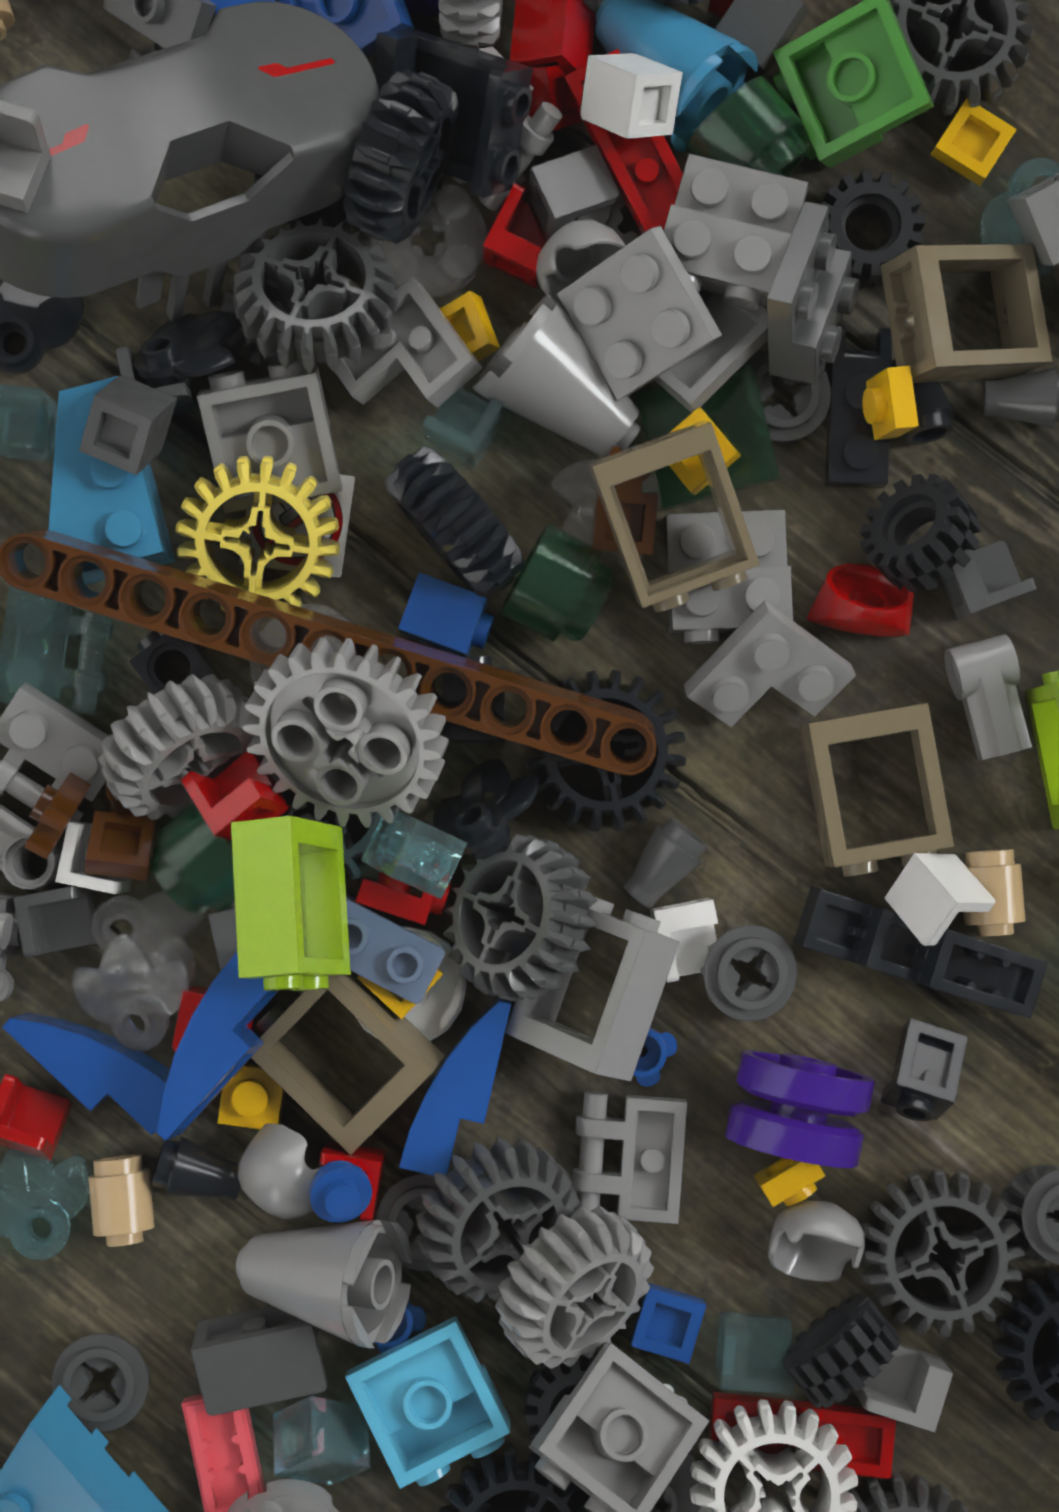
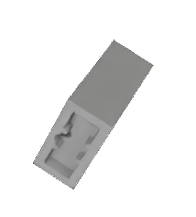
M595 897L598 901L587 910V916L591 917L598 924L594 928L628 940L595 1037L592 1038L555 1022L573 972L569 974L562 972L563 988L546 989L543 998L518 999L512 1010L505 1034L594 1074L631 1081L680 941L657 933L661 921L628 909L625 910L623 919L612 916L614 904ZM586 929L583 940L585 939L588 929ZM577 952V954H576V956H575V960H576V961H577V958H578L580 952Z

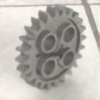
M320 638L312 653L302 643H299L295 646L289 658L279 654L269 670H264L254 685V692L245 705V709L251 713L243 725V730L254 735L246 749L251 754L265 755L256 771L258 774L263 775L276 773L279 778L272 789L275 794L288 789L296 793L292 804L294 809L302 807L309 801L315 804L314 814L316 820L320 821L325 816L327 810L335 811L339 825L342 827L346 826L351 814H357L365 828L371 826L377 812L386 822L392 823L399 808L410 814L414 811L419 797L423 799L428 798L444 766L445 760L442 757L448 746L449 739L441 736L440 733L446 722V717L439 714H430L437 699L436 694L426 693L417 695L415 690L422 676L416 673L403 679L398 675L397 672L402 660L398 656L390 660L386 665L377 662L378 646L374 644L371 645L363 657L356 655L354 644L350 638H346L337 653H334L326 638ZM339 693L345 694V695L348 696L350 699L344 698V697H343L342 695H340Z

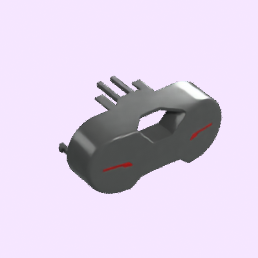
M258 1L219 9L205 36L85 74L44 64L0 85V100L32 109L39 114L51 158L28 213L0 205V279L16 288L33 294L57 298H72L98 293L139 278L136 296V306L139 309L160 301L164 273L172 274L166 314L171 322L181 319L183 316L190 275L208 268L202 299L208 308L217 305L228 260L239 256L237 263L239 268L241 254L253 253L252 249L256 239L259 237L266 239L268 229L326 208L345 195L344 185L349 175L347 166L354 154V143L358 141L362 122L366 121L370 113L371 103L379 98L376 78L366 56L343 30L324 17L291 4ZM218 162H224L263 176L244 194L188 214L157 204L165 181Z

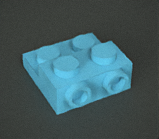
M457 1316L347 1370L345 1378L400 1489L415 1481L418 1486H425L435 1482L451 1469L450 1463L470 1453L473 1458H481L492 1453L505 1442L504 1436L510 1433L511 1418L485 1365H480Z

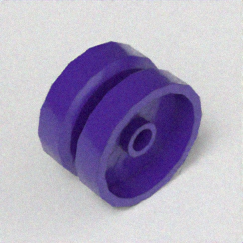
M755 1050L741 1051L736 1082L746 1092L771 1100V1102L741 1100L731 1104L725 1130L727 1139L763 1153L795 1161L835 1168H854L858 1166L864 1135L853 1124L828 1114L854 1117L868 1112L875 1080L860 1073L839 1068L833 1063L790 1053L776 1054Z

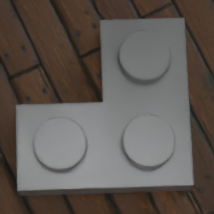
M410 277L397 289L398 307L395 309V314L392 315L393 324L389 334H380V343L377 346V351L361 348V357L358 365L346 357L338 359L339 363L335 373L351 396L363 405L405 369L425 398L438 408L483 368L425 288L413 277Z
M764 600L684 684L689 699L732 727L771 686L815 717L856 674L850 662Z

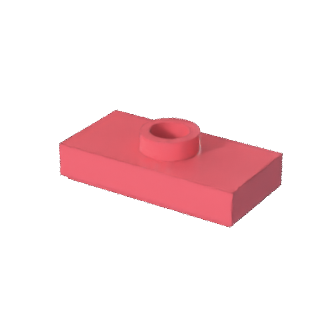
M202 1394L185 1397L181 1405L204 1512H227L235 1500L248 1492V1500L256 1494L266 1492L249 1408L211 1416L206 1412Z

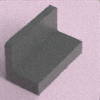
M273 1306L198 1321L191 1354L206 1412L214 1416L324 1392L327 1388V1377L318 1344L319 1328Z

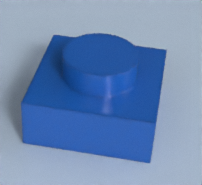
M648 1282L650 1289L642 1297L641 1309L637 1313L630 1337V1344L632 1347L689 1364L707 1306L706 1302L702 1298Z

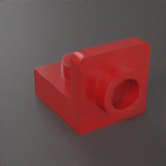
M433 863L423 894L420 896L411 893L413 881L380 871L377 881L369 878L363 879L355 902L425 925L429 913L441 916L452 882L441 878L445 866Z

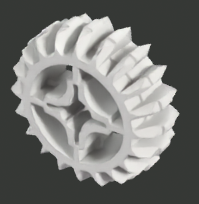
M761 1398L757 1404L758 1416L751 1418L748 1417L747 1411L743 1406L737 1405L734 1409L737 1425L731 1428L725 1421L716 1419L713 1426L720 1441L701 1438L699 1442L700 1453L707 1460L692 1462L690 1468L692 1477L700 1483L695 1484L689 1490L692 1503L701 1506L698 1512L857 1511V1501L854 1495L848 1492V1490L858 1486V1477L854 1469L846 1467L851 1461L852 1455L845 1444H836L839 1435L832 1424H826L818 1428L819 1417L810 1408L804 1411L796 1420V1409L791 1401L785 1400L779 1408L778 1415H773L768 1401ZM772 1443L789 1444L788 1447L777 1454H766L757 1449L759 1446ZM739 1462L748 1479L744 1487L737 1493L739 1501L729 1509L724 1501L726 1481L734 1465ZM819 1463L821 1467V1485L814 1504L808 1510L804 1506L800 1494L805 1484L811 1480L808 1473ZM758 1472L767 1481L771 1480L777 1486L783 1484L789 1501L780 1491L776 1493L771 1487L764 1489Z

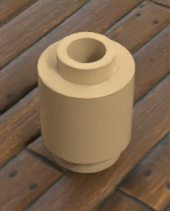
M1014 849L964 852L965 866L996 900V903L989 912H963L964 925H977V936L1014 934V923L1026 921L1021 864L1014 861Z
M142 1154L120 1155L93 1160L94 1175L88 1177L93 1236H106L108 1247L143 1242V1231L154 1228L155 1224L149 1168H143Z

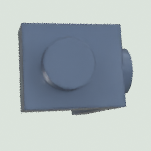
M346 893L350 970L414 1004L420 1003L445 956V950L365 908V905L356 903V898Z

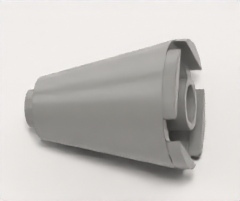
M548 293L529 312L532 315L529 322H524L520 327H516L479 375L480 379L472 388L482 397L601 457L608 453L611 446H619L621 451H623L630 445L641 429L634 422L640 410L629 396L620 400L616 399L570 316L558 300Z
M381 1219L259 1233L254 1235L247 1245L243 1246L236 1261V1273L246 1294L356 1346L375 1348L373 1346L374 1342L385 1344L392 1338L403 1319L410 1296L411 1284L401 1283L402 1262L412 1264V1250L407 1233L398 1223Z

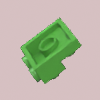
M864 0L773 52L781 70L773 74L776 87L788 107L796 105L803 125L796 128L800 144L811 161L818 158L821 163L829 168L883 141L884 139L881 134L934 107L889 0Z

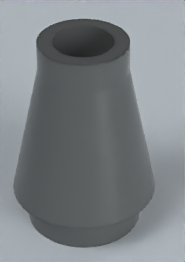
M1056 367L1001 380L984 381V417L996 416L1054 428L1055 422H1059V373H1057Z
M670 817L663 827L655 826L630 878L623 887L638 902L648 908H652L660 897L703 863L700 856L708 846L688 827Z

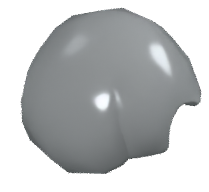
M592 219L571 221L558 229L548 239L538 254L536 265L538 283L545 294L549 293L565 308L557 293L626 245L612 228Z
M266 1123L256 1133L243 1152L238 1163V1179L242 1190L259 1208L283 1219H298L313 1212L309 1199V1188L315 1174L322 1166L312 1170L305 1164L304 1157L307 1141L302 1135L284 1125Z
M805 1200L786 1208L777 1215L771 1230L768 1258L771 1266L785 1275L807 1281L832 1282L841 1277L842 1271L849 1260H852L853 1268L859 1267L865 1248V1234L858 1220L838 1205L828 1201Z

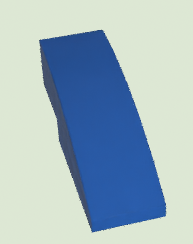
M237 952L211 983L191 1016L175 1052L162 1095L156 1131L165 1141L182 1134L264 1044L247 1025L279 990L264 991L263 979L239 978Z
M498 997L470 1025L446 1056L429 1084L413 1120L399 1168L435 1176L434 1172L448 1174L460 1119L484 1124L511 1007L510 1000Z
M26 1012L10 1018L2 1026L7 1033L89 1111H92L103 1104L109 1097H112L151 1136L157 1131L162 1095L170 1071L166 1066L136 1047L113 1036L61 1018Z

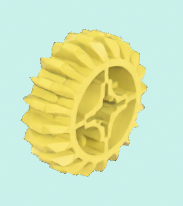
M240 456L237 460L238 477L233 478L228 467L223 463L216 465L214 475L219 487H216L209 480L200 477L194 487L205 502L196 498L186 497L181 505V508L188 515L197 519L179 520L175 528V532L181 536L194 539L180 544L176 550L179 558H198V561L192 563L185 572L201 577L206 575L210 580L275 600L283 598L286 603L301 607L302 604L297 591L298 588L307 595L316 597L320 593V586L311 574L322 578H331L334 567L327 560L319 556H335L339 554L340 550L339 542L322 537L339 530L338 519L334 517H318L331 507L332 501L330 497L324 495L310 501L308 496L314 491L317 480L313 476H309L298 487L292 484L297 466L291 462L287 463L284 467L282 477L272 475L271 472L274 464L272 456L263 457L260 473H252L248 457ZM254 492L252 509L247 516L241 519H226L225 523L210 522V518L215 510L225 501L242 493ZM273 495L288 502L299 513L305 523L308 535L297 534L295 528L284 526L275 519L272 511ZM259 511H262V527L265 528V537L275 540V542L271 544L266 540L265 548L260 550L258 564H255L253 561L255 548H252V538L242 536V532L245 531L249 535L251 534L252 527L256 526ZM210 541L220 542V548L232 550L241 557L244 563V579L236 576L220 563L213 552ZM293 552L305 554L301 563L287 575L275 580L262 582L265 565L270 560L276 557H292Z

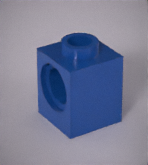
M419 572L398 630L403 636L460 657H466L470 655L473 646L483 650L495 616L485 613L488 607L487 598Z

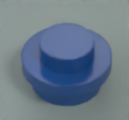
M343 1160L332 1161L322 1166L315 1174L309 1188V1199L313 1211L320 1218L329 1222H346L356 1218L368 1207L372 1197V1187L367 1174L360 1167Z

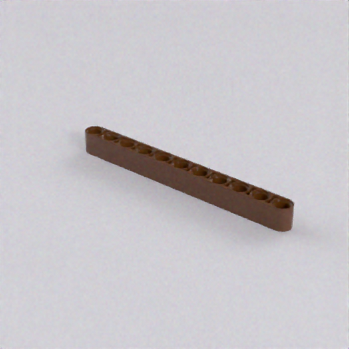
M37 529L9 537L0 547V575L9 585L19 590L270 667L279 654L289 658L295 646L299 643H302L312 653L322 636H334L342 643H344L346 638L352 639L356 655L363 657L371 645L374 644L378 646V657L390 654L402 659L407 670L406 677L416 673L422 676L415 692L417 695L435 693L437 699L430 714L443 715L448 722L622 775H634L643 772L651 765L656 756L657 743L653 724L645 715L633 709L55 531ZM29 543L37 546L43 552L45 567L40 575L31 572L25 565L23 559L24 550ZM87 562L97 564L104 572L105 587L101 593L93 592L84 584L82 571ZM146 580L158 583L164 590L166 602L162 611H154L143 602L141 588ZM205 598L219 602L224 608L226 623L223 629H212L203 622L200 615V605ZM262 618H274L284 626L286 642L283 647H271L261 639L258 630ZM443 673L458 675L465 682L467 695L462 700L455 702L441 698L434 686L435 678ZM505 691L515 692L525 700L527 711L520 718L514 720L505 719L495 711L493 698ZM574 710L583 716L587 726L579 736L572 738L564 737L553 728L551 722L553 717L560 711ZM625 728L635 729L645 737L646 744L637 754L630 756L622 755L616 752L611 745L613 735Z

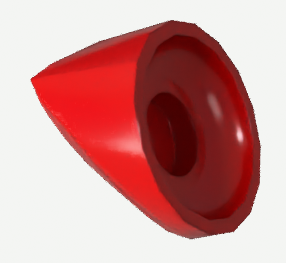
M854 563L838 565L827 572L806 620L845 632L871 636L904 637L910 635L914 593L909 592L905 586L902 590L895 587L875 566Z

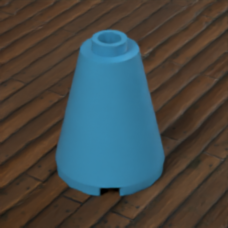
M604 0L598 8L595 35L607 54L619 49L621 54H638L683 72L673 135H664L667 143L675 151L686 153L693 150L686 142L698 135L707 142L733 118L751 89L743 81L748 67L750 66L756 73L758 68L756 54L747 45L663 3L653 0Z

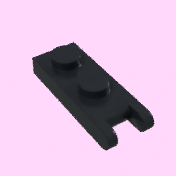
M840 326L842 327V336L835 361L829 363L831 402L827 413L825 486L884 488L888 485L889 439L874 440L872 424L867 423L863 414L862 398L864 390L867 388L866 381L884 369L892 367L891 329H878L876 351L845 350V326Z

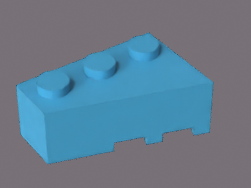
M118 376L59 391L48 530L158 564L166 565L176 562L151 462L137 475H134L79 451L94 395ZM87 562L82 571L85 585L105 580L103 570L93 562Z
M58 1385L31 1421L0 1470V1512H169L134 1471L127 1475L108 1454L105 1447L109 1441L97 1428L89 1432L67 1406L71 1397L60 1385Z

